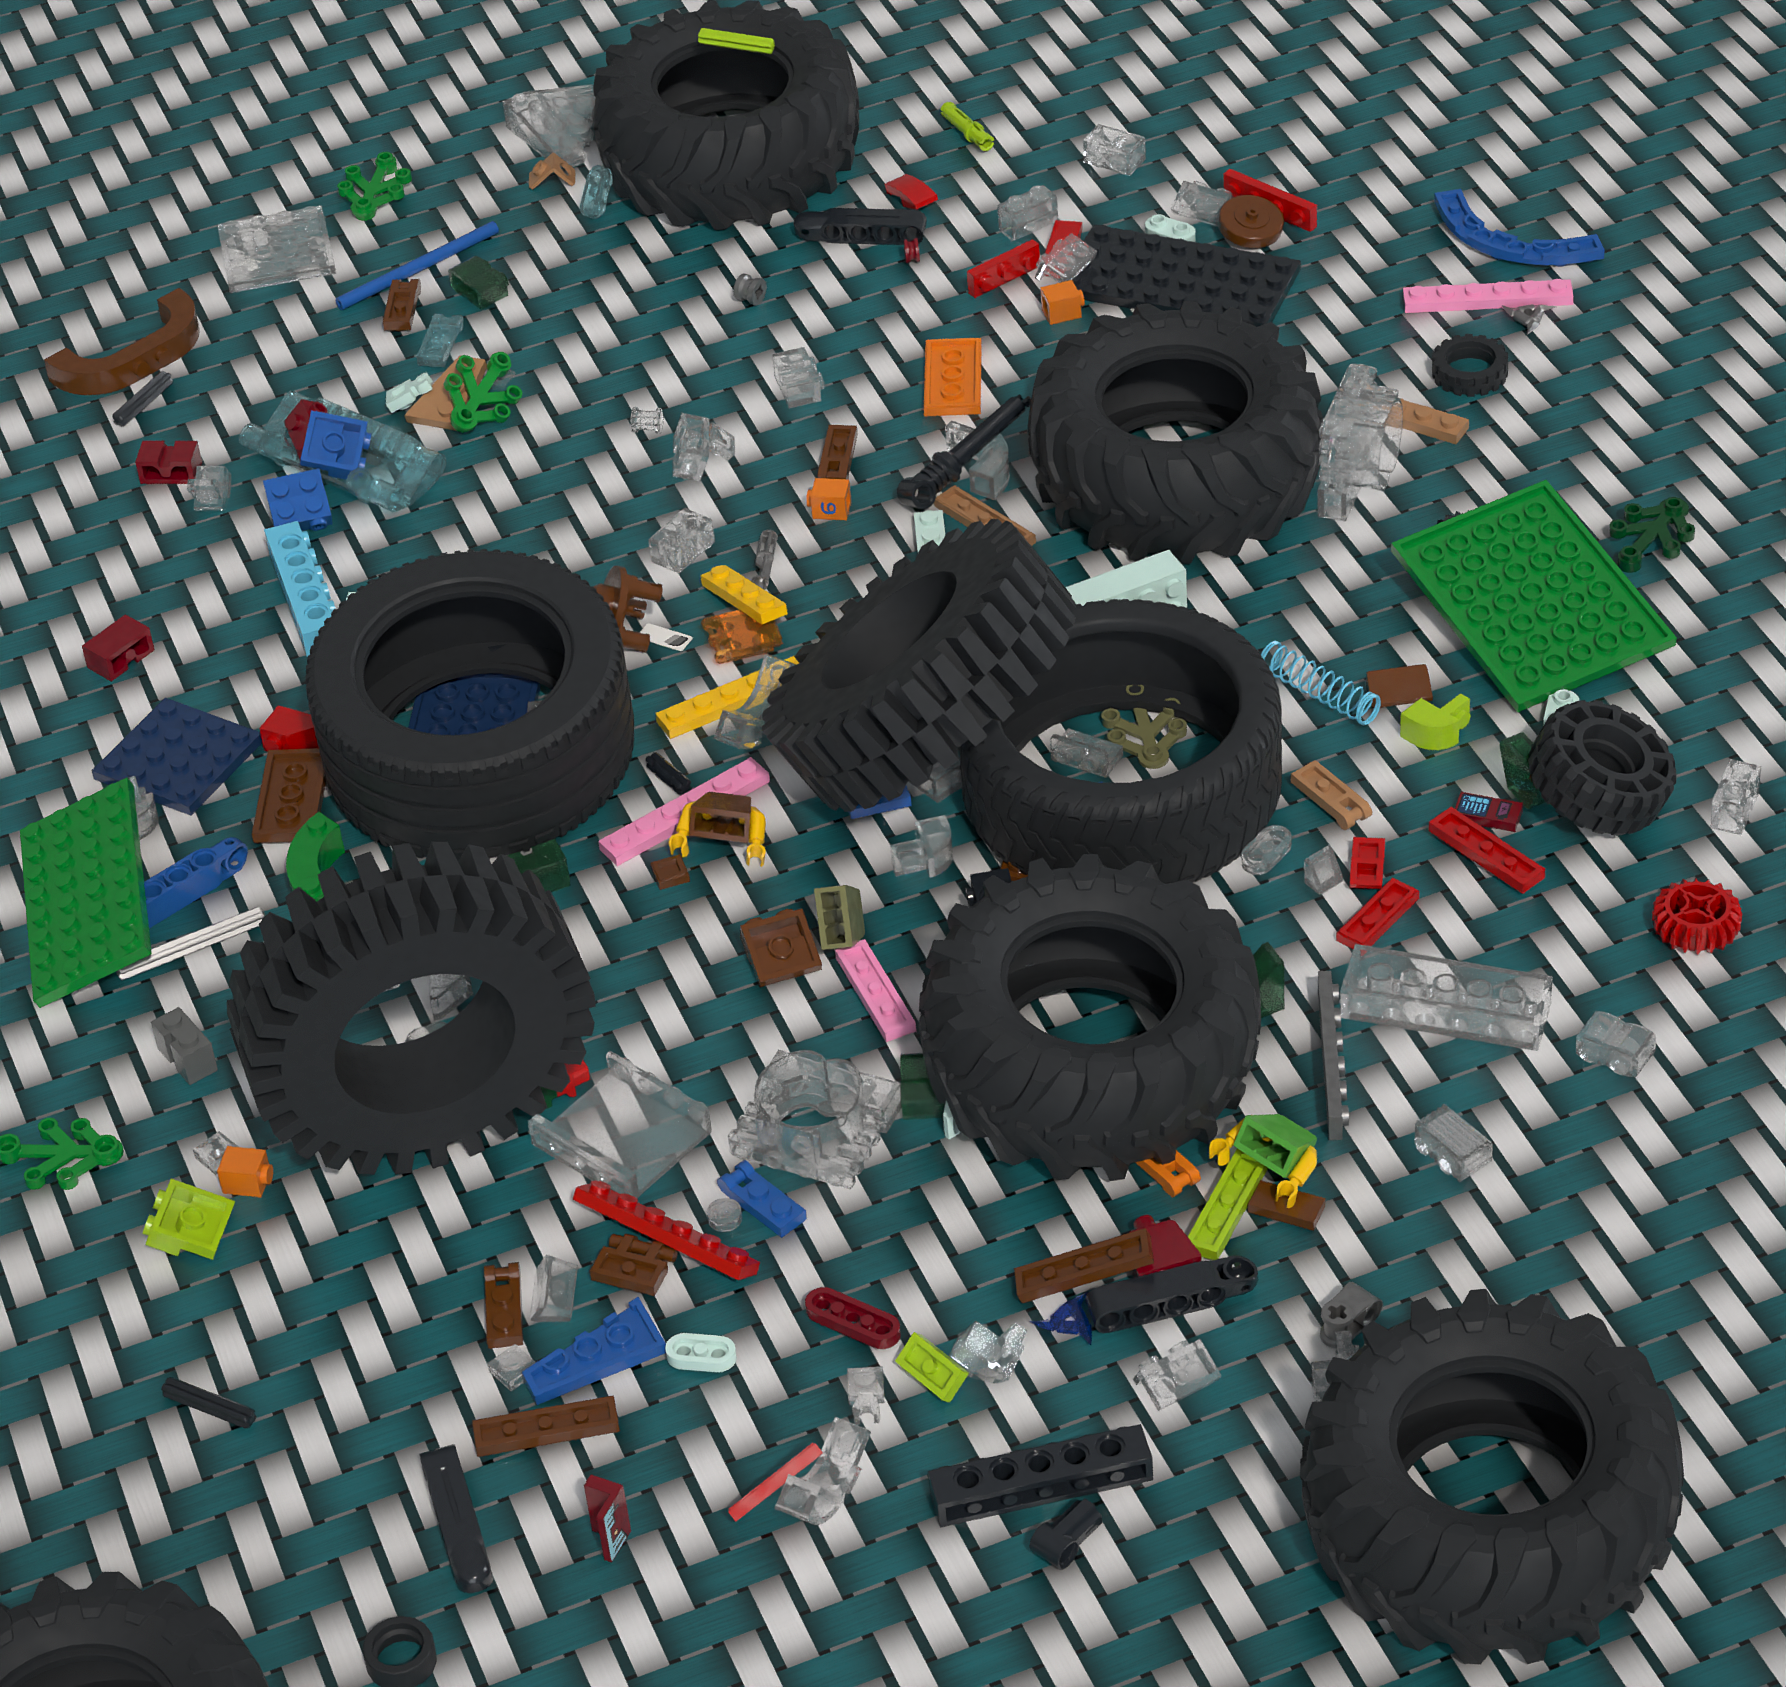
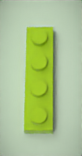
M1238 1148L1188 1235V1238L1200 1252L1201 1257L1207 1259H1219L1260 1180L1263 1179L1268 1170V1167Z

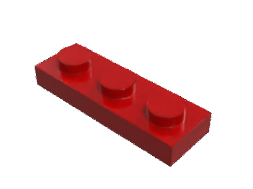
M1032 239L968 270V294L976 298L1040 267L1039 243Z

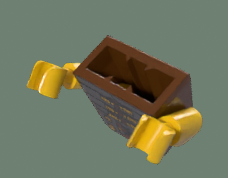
M707 792L697 801L687 803L684 806L676 827V832L678 833L669 838L670 853L673 855L674 850L681 847L682 857H686L689 854L687 836L742 843L750 842L751 845L747 847L746 864L750 866V858L758 857L761 859L762 867L765 863L766 853L765 847L761 845L765 842V816L756 807L751 806V797Z

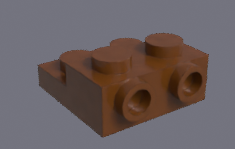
M802 908L794 911L793 909H785L778 912L775 916L765 919L760 917L753 918L744 925H740V938L760 987L822 970V962Z

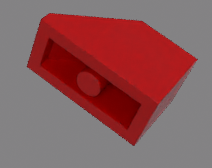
M278 705L259 728L264 751L319 748L311 714Z

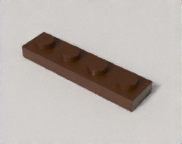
M1143 1228L1014 1268L1017 1296L1022 1303H1026L1153 1264L1151 1236L1147 1229Z
M614 1395L472 1420L478 1457L620 1432Z

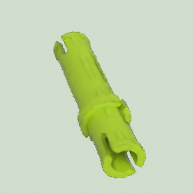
M946 102L942 105L940 110L943 112H940V114L961 131L967 141L975 143L982 151H988L993 147L994 142L992 141H994V138L984 131V127L979 122L971 120L952 102Z

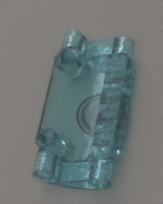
M290 391L284 396L264 428L249 423L244 426L239 436L241 446L272 459L278 466H288L299 472H304L316 468L300 465L299 456L284 424L285 419L301 399L324 404L328 414L368 421L367 432L372 433L369 450L363 449L361 456L366 458L365 468L354 469L346 480L328 476V471L320 469L322 481L356 496L365 504L373 503L391 512L399 511L416 502L432 488L446 467L445 455L423 446L414 437L324 398L318 397L314 400L296 391Z

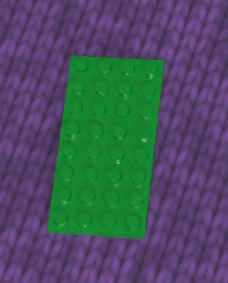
M127 777L20 829L33 1001L39 1008L152 954L134 785Z

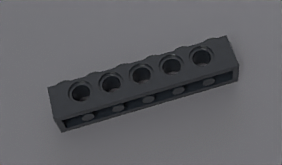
M1141 1424L1120 1427L1116 1430L1093 1435L1088 1434L1075 1439L1051 1442L1039 1447L1015 1450L1007 1454L979 1458L971 1462L928 1471L930 1495L941 1528L1152 1481L1153 1457Z

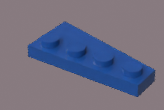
M639 1297L628 1303L629 1308L617 1315L613 1312L604 1318L603 1325L590 1333L584 1331L576 1336L574 1344L564 1350L556 1349L522 1372L523 1381L536 1405L666 1353V1343Z

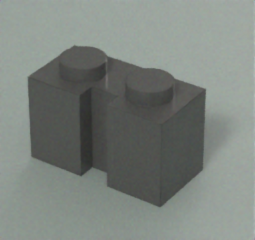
M180 1007L151 1021L158 1050L170 1063L175 1062L177 1072L189 1085L218 1070L211 1042Z

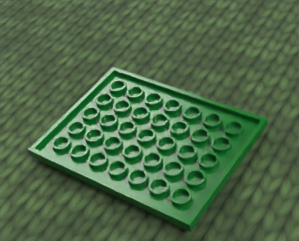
M1547 480L1391 543L1393 555L1517 713L1548 700L1549 695L1554 694L1558 690L1565 689L1570 691L1676 646L1677 637Z

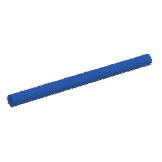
M491 221L335 299L336 304L340 310H344L390 287L393 279H401L402 281L498 234V226L494 221Z

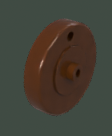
M1242 195L1229 199L1222 205L1218 217V227L1222 235L1232 243L1246 248H1262L1275 243L1280 238L1284 225V217L1281 210L1271 201L1254 195Z

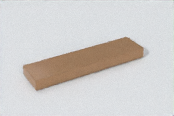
M956 485L935 499L934 507L943 510L944 513L967 527L977 521H981L986 525L991 519H999L1002 524L1007 520L1018 529L1031 546L1036 543V535Z

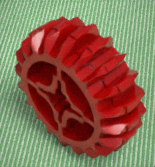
M1697 878L1693 882L1682 879L1680 885L1671 882L1668 889L1661 890L1659 896L1656 897V901H1654L1652 921L1656 934L1662 938V943L1670 942L1672 949L1681 947L1684 954L1689 950L1696 951L1697 955L1703 950L1712 954L1715 948L1724 950L1726 944L1733 943L1735 936L1738 935L1741 929L1742 912L1738 898L1732 895V890H1724L1722 883L1712 885L1710 879L1706 882H1699Z

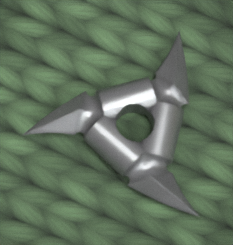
M1534 304L1519 306L1515 310L1502 305L1504 310L1511 317H1514L1515 321L1527 327V335L1539 326L1544 311L1557 307L1548 305L1534 306Z

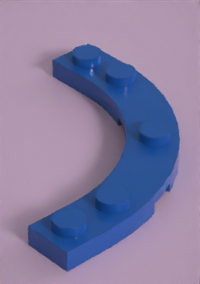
M1461 189L1434 193L1435 205L1449 230L1467 245L1495 259L1533 265H1555L1558 267L1604 259L1605 250L1597 234L1558 240L1534 239L1532 243H1526L1517 240L1518 236L1507 234L1497 229L1492 232L1485 228V222L1478 218L1471 210Z

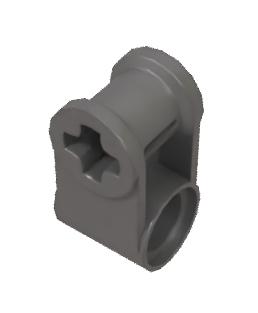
M1349 1282L1333 1299L1322 1307L1321 1318L1324 1325L1320 1330L1321 1341L1331 1348L1345 1347L1362 1332V1329L1372 1320L1376 1321L1381 1313L1383 1301L1354 1282Z

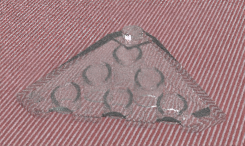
M592 84L527 91L503 101L506 127L544 158H547L554 152L572 167L585 162L586 152L584 148L590 147L594 132L591 130L595 105Z

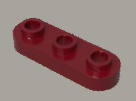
M828 1287L816 1288L809 1292L805 1298L807 1316L816 1323L877 1349L891 1348L900 1340V1323L892 1314Z

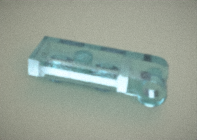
M434 314L416 356L418 366L445 367L457 335L463 329L462 315L445 317L444 314Z

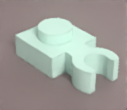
M428 373L419 375L414 381L409 379L386 392V405L391 413L399 409H407L416 400V396L425 394L433 389L431 386L433 381Z

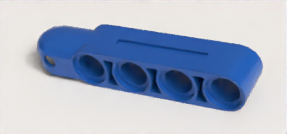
M235 837L226 838L211 848H201L146 880L144 886L149 928L217 888L222 881L239 872L247 859L248 850L246 844ZM238 861L237 865H231L232 862Z

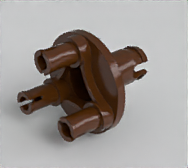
M615 565L607 574L604 584L600 583L593 587L597 590L598 594L603 596L604 602H607L610 610H612L620 631L623 647L646 653L650 643V634L626 630L623 626L624 617L626 615L642 620L645 616L642 610H646L647 602L633 598L637 597L659 603L663 592V585L638 580L637 576L627 574L625 567Z

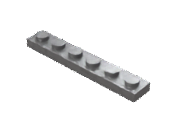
M1318 971V1003L1329 1140H1342V1126H1349L1348 1105H1342L1341 1101H1347L1346 1080L1340 1081L1339 1076H1345L1344 1056H1338V1052H1343L1342 1032H1336V1028H1341L1340 1008H1334V1004H1339V985L1332 984L1331 971Z

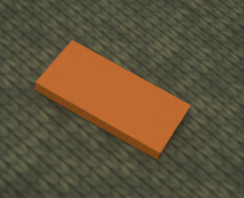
M981 338L926 340L924 416L981 414Z

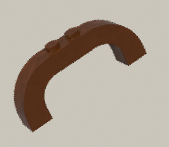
M177 288L157 299L161 320L166 325L110 356L97 359L83 358L73 353L67 347L44 359L49 382L57 388L72 394H106L126 388L180 359L194 347L200 334L192 298L185 291Z

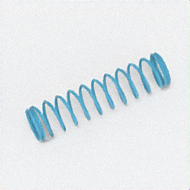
M1278 641L1270 642L1263 649L1261 656L1265 660L1268 651L1274 645H1278V649L1275 651L1269 666L1275 678H1280L1284 683H1290L1293 688H1299L1302 693H1309L1311 698H1318L1320 703H1328L1330 708L1337 709L1341 714H1347L1352 720L1357 719V722L1363 726L1372 722L1377 716L1381 706V700L1378 695L1372 692H1367L1363 695V687L1359 686L1354 689L1352 681L1344 685L1343 676L1335 679L1334 671H1329L1325 674V667L1320 666L1316 668V663L1313 660L1306 664V657L1304 655L1297 658L1296 651L1288 652L1287 646H1282ZM1283 648H1285V654L1283 656V659L1281 660ZM1294 653L1293 663L1282 674V668L1287 657ZM1303 658L1304 664L1302 669L1291 679L1296 663ZM1312 663L1313 670L1310 676L1301 684V678L1305 669ZM1280 667V675H1275L1273 671ZM1320 668L1323 669L1321 679L1310 690L1314 675ZM1290 671L1289 680L1287 681L1283 678V676L1288 674V672ZM1329 674H1332L1330 685L1320 694L1323 681ZM1299 677V685L1296 686L1292 682ZM1338 679H1342L1339 691L1329 700L1332 687ZM1308 683V691L1303 690L1302 686ZM1348 684H1351L1352 687L1348 697L1339 705L1343 690ZM1318 687V696L1312 695L1311 692ZM1358 689H1361L1359 700L1349 710L1351 698ZM1328 692L1327 701H1323L1320 697ZM1337 698V706H1332L1330 702ZM1373 698H1375L1374 710L1365 721H1362L1361 716L1368 711ZM1347 702L1346 711H1341L1340 707ZM1357 707L1356 717L1351 716L1349 713Z

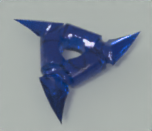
M1089 1292L1065 1302L1051 1315L1050 1320L1029 1322L1050 1331L1056 1330L1057 1333L1072 1335L1080 1333L1091 1345V1324H1089L1088 1318L1081 1306ZM1072 1317L1075 1321H1067L1066 1319Z

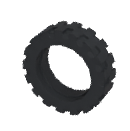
M1465 334L1462 337L1460 335L1452 336V339L1443 340L1441 346L1437 345L1432 354V377L1435 379L1438 387L1442 386V390L1448 393L1452 391L1457 396L1467 394V397H1475V394L1487 395L1489 391L1492 390L1494 392L1498 390L1499 385H1504L1506 382V377H1508V352H1505L1504 345H1499L1498 341L1493 338L1487 339L1485 335L1473 336V334ZM1473 358L1483 360L1491 366L1482 371L1464 372L1452 368L1450 364L1460 359Z

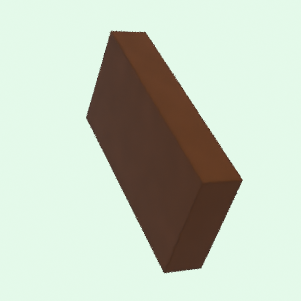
M1260 1180L1248 1203L1249 1213L1314 1231L1325 1208V1198L1298 1191L1294 1206L1287 1208L1289 1196L1282 1195L1276 1202L1275 1195L1278 1185Z

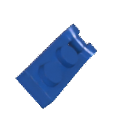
M746 1160L737 1164L735 1171L731 1174L725 1173L717 1179L720 1190L781 1238L807 1220L806 1210L755 1172L752 1165ZM741 1182L747 1184L743 1188L739 1186Z

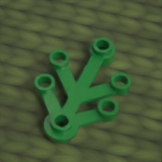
M381 152L377 155L375 160L376 171L370 183L362 177L359 166L351 165L345 168L346 180L338 183V192L340 196L345 197L352 203L351 212L358 220L367 221L374 218L377 207L393 200L402 199L405 196L403 185L412 181L411 172L407 168L397 170L396 158L390 152ZM395 172L394 178L383 182L386 175H390ZM353 183L365 193L363 197L354 192ZM385 191H388V193L376 197V195L381 194V193H383V192H385Z
M497 352L491 355L487 362L488 372L479 386H477L472 372L475 365L473 358L468 355L459 357L456 369L461 373L462 378L458 374L451 373L443 383L444 388L449 392L454 406L450 414V420L455 430L465 433L473 430L477 423L496 421L504 423L511 413L510 408L502 403L517 404L522 397V390L516 385H510L506 391L488 393L497 377H504L511 367L510 357L506 353ZM463 382L470 398L467 404H465L459 390ZM497 404L493 410L476 411L479 405Z
M54 1118L41 1120L38 1124V1129L42 1139L52 1140L56 1145L21 1144L18 1136L14 1134L0 1136V1161L4 1164H14L20 1158H50L39 1166L31 1167L25 1171L24 1180L26 1186L32 1190L43 1187L46 1183L45 1177L75 1158H84L72 1167H65L57 1172L56 1178L59 1187L63 1190L73 1189L79 1183V1176L97 1165L108 1166L116 1163L123 1156L124 1150L122 1143L112 1135L100 1136L91 1127L90 1121L86 1118L74 1120L70 1128L76 1140H85L89 1145H77L59 1128L58 1122Z

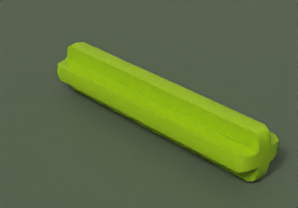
M702 28L698 33V42L705 45L772 54L775 47L772 38Z

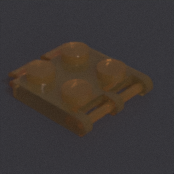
M741 610L707 617L701 621L702 628L708 632V643L711 647H714L716 652L714 657L719 664L766 654L774 651V647L783 644L782 636L777 624H775V620L761 624Z

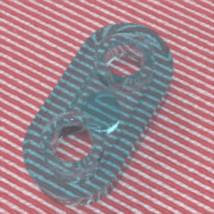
M596 165L589 171L580 203L582 215L591 219H597L605 212L609 190L612 185V172L610 169Z

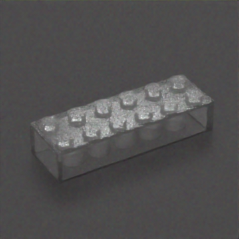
M1355 944L1340 990L1341 1018L1538 1051L1551 1007L1553 976Z

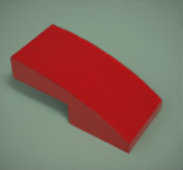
M908 174L884 184L887 194L900 196L903 207L917 210L938 200L937 194L928 185Z
M1353 837L1350 888H1382L1385 838Z

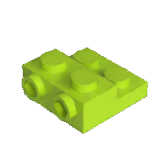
M171 1178L166 1191L159 1189L153 1209L158 1210L156 1216L149 1214L142 1234L148 1236L145 1245L178 1256L180 1250L183 1249L213 1260L235 1201Z

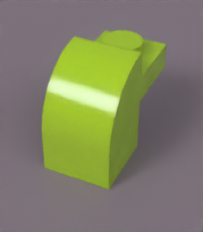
M1460 693L1441 709L1420 698L1401 713L1400 737L1417 747L1427 750H1443L1459 743V730L1465 728L1470 721V698Z

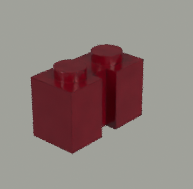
M142 441L135 461L140 484H196L202 466L198 441H175L174 446H167L165 441Z
M126 614L82 645L87 668L111 682L129 669L127 663L132 660L138 663L155 650L150 628Z

